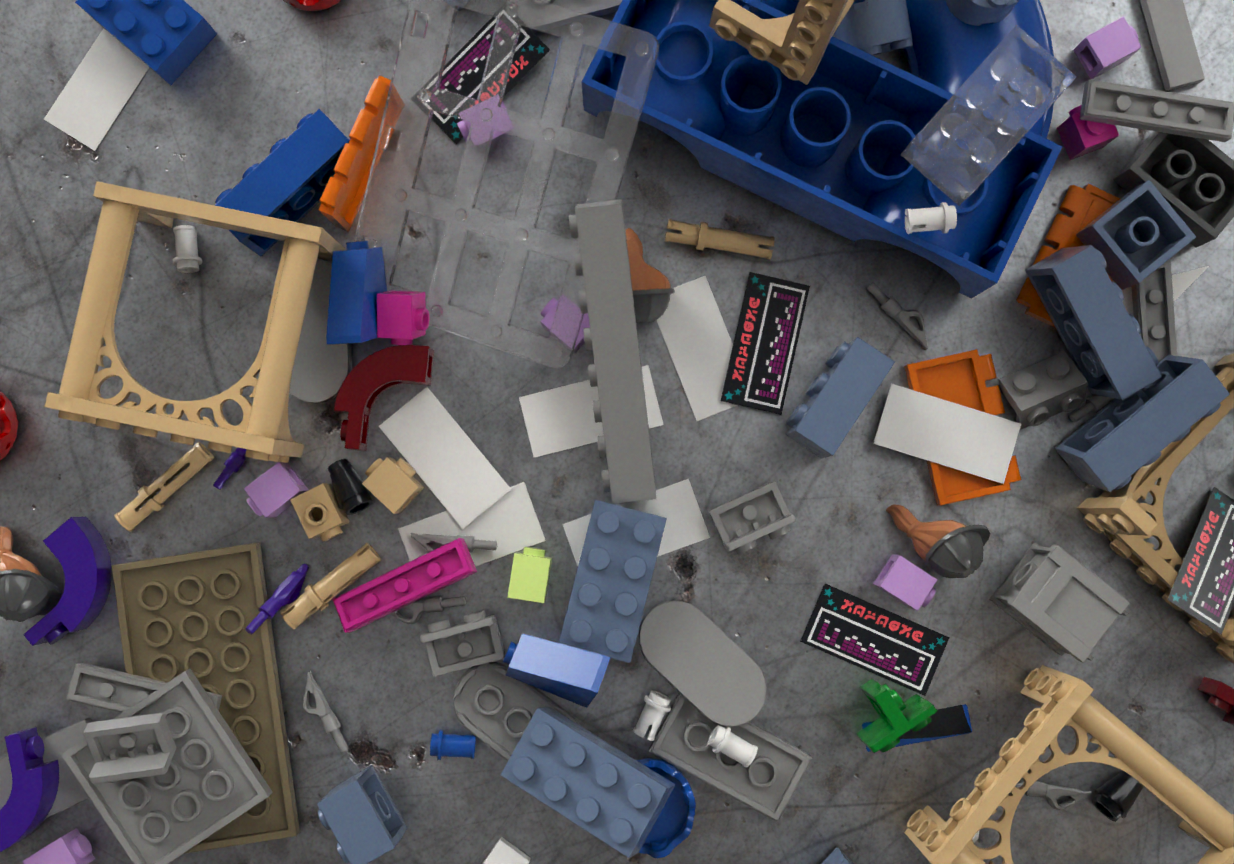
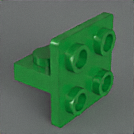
M871 679L860 686L880 718L857 732V736L873 753L879 750L886 752L900 742L899 737L909 730L915 732L927 726L932 720L930 716L935 714L937 710L932 703L918 694L903 702L899 694L894 689L891 690L886 683L880 685Z

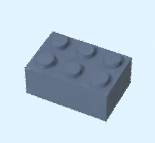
M859 337L850 343L844 341L840 347L837 346L826 361L825 364L830 367L828 372H823L820 377L817 376L806 391V394L810 396L806 404L802 403L800 407L797 406L786 421V424L790 426L786 435L821 459L833 456L895 361Z

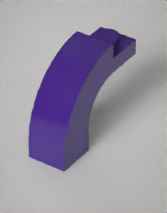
M70 517L43 540L63 568L65 587L58 604L23 634L32 646L47 642L52 645L62 639L68 632L87 629L98 617L107 601L112 581L111 559L104 539L87 517Z
M37 727L24 729L5 736L12 772V790L9 799L0 810V852L33 833L49 814L57 795L59 763L58 760L43 762L44 743L42 738L38 736Z

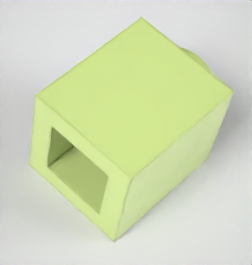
M524 547L523 553H514L507 598L539 603L546 601L553 559L545 557L546 550Z

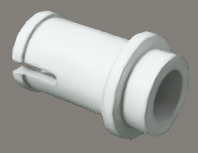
M946 202L940 203V207L910 208L905 210V229L907 234L934 230L948 233L949 229H955L957 225L956 208L954 205L948 206Z
M191 225L174 227L176 257L172 260L173 265L177 266V271L181 273L198 272L199 265L203 261L201 257H198L197 227Z
M651 690L649 696L645 695L643 699L646 703L636 726L633 728V732L642 738L646 734L647 740L654 741L665 712H670L671 710L669 705L671 699L660 692Z
M717 725L708 740V745L713 747L712 751L714 753L722 752L746 768L753 762L758 751L757 746L746 742L732 733L729 726L722 727Z

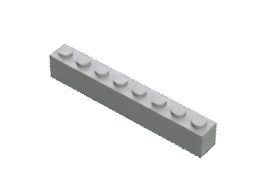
M622 199L578 204L575 207V215H569L571 238H579L580 253H574L576 276L584 277L585 291H579L581 314L588 313L590 328H584V341L586 351L593 350L595 364L588 365L590 386H597L599 400L593 401L595 423L602 422L604 435L598 436V449L600 458L607 457L608 470L602 471L604 492H611L612 504L656 499V485Z

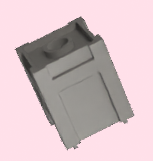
M1033 543L1022 560L989 599L1055 653L1062 656L1064 653L1070 654L1076 660L1083 663L1086 659L1093 660L1094 657L1090 655L1093 652L1092 649L1119 615L1127 616L1129 614L1125 609L1130 604L1129 601L1060 546L1052 545L1049 548L1042 547L1038 543Z

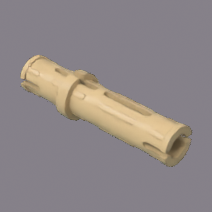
M668 219L667 229L681 231V234L666 232L665 242L694 245L696 250L703 251L705 247L766 258L768 260L771 259L773 250L759 248L758 246L774 247L775 237L773 236L767 237L708 227L706 222H700V225L672 219Z
M197 442L191 450L171 465L148 487H141L138 490L139 495L114 515L116 520L126 530L133 531L154 510L159 512L164 507V501L187 483L207 463L214 459L213 454L202 443Z
M368 542L365 543L357 552L334 568L323 579L314 585L309 584L305 587V592L299 598L282 609L280 614L283 616L284 621L292 629H296L319 609L321 611L329 606L328 602L382 561L378 553Z

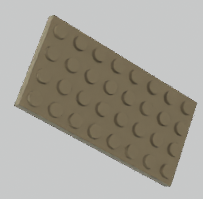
M260 542L112 565L125 672L169 682L190 668L205 691L222 695L219 707L220 714L273 792L269 797L185 853L297 836L300 833L271 620L266 619L252 635L245 630L260 613L259 608L268 600Z

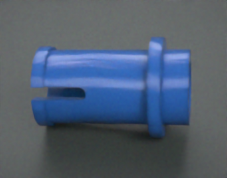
M439 730V734L432 733L430 756H437V760H441L442 757L474 759L476 736L473 734H443V730Z

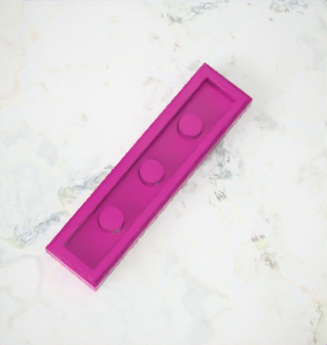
M458 538L332 600L344 632L351 633L476 573L477 570L465 540Z

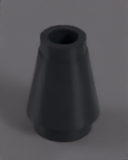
M348 459L338 460L328 467L339 509H344L346 515L361 512L373 503L370 497L372 493L362 484L364 481L352 465H350Z
M1121 771L1095 790L1096 796L1092 799V803L1105 817L1116 822L1120 817L1126 818L1143 785L1128 773Z

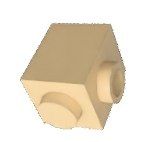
M387 457L384 461L381 458L377 459L366 470L365 474L368 478L362 483L393 514H400L425 488L413 477L416 470L401 457L398 461Z
M322 483L290 499L308 539L320 537L322 542L328 541L342 534L341 527L350 523L344 509H339L332 484Z

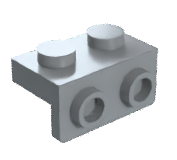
M1065 351L999 379V388L1017 413L1016 422L1021 423L1020 429L1030 425L1038 426L1053 415L1077 409L1085 401L1088 386L1087 380Z
M776 481L709 510V514L727 551L735 549L737 555L757 547L755 540L768 534L770 539H774L790 532L789 524L796 521L794 515L790 514Z
M483 610L463 616L464 623L450 626L449 620H444L427 625L429 632L422 634L420 639L421 643L426 645L433 677L505 658V651L495 614L486 617Z
M163 712L90 722L83 732L95 761L89 775L92 784L165 774L177 748Z

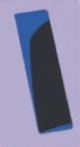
M963 704L936 709L937 712L930 716L932 720L927 726L915 732L909 730L899 737L900 742L895 747L971 733L972 727L967 705ZM874 721L863 723L862 729H864ZM866 746V750L868 752H871V750Z

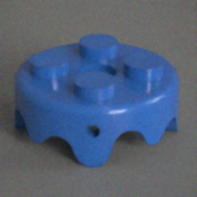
M659 759L637 760L638 762L675 784L673 791L639 853L648 854L653 858H663L669 855L691 833L696 802L689 781L675 766Z

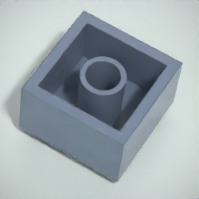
M1150 180L1132 189L1076 234L1085 246L1093 245L1094 249L1102 253L1107 263L1106 272L1121 290L1143 281L1196 238L1195 234Z
M372 765L332 788L317 803L319 819L327 830H332L338 841V853L346 864H368L394 849L408 829Z

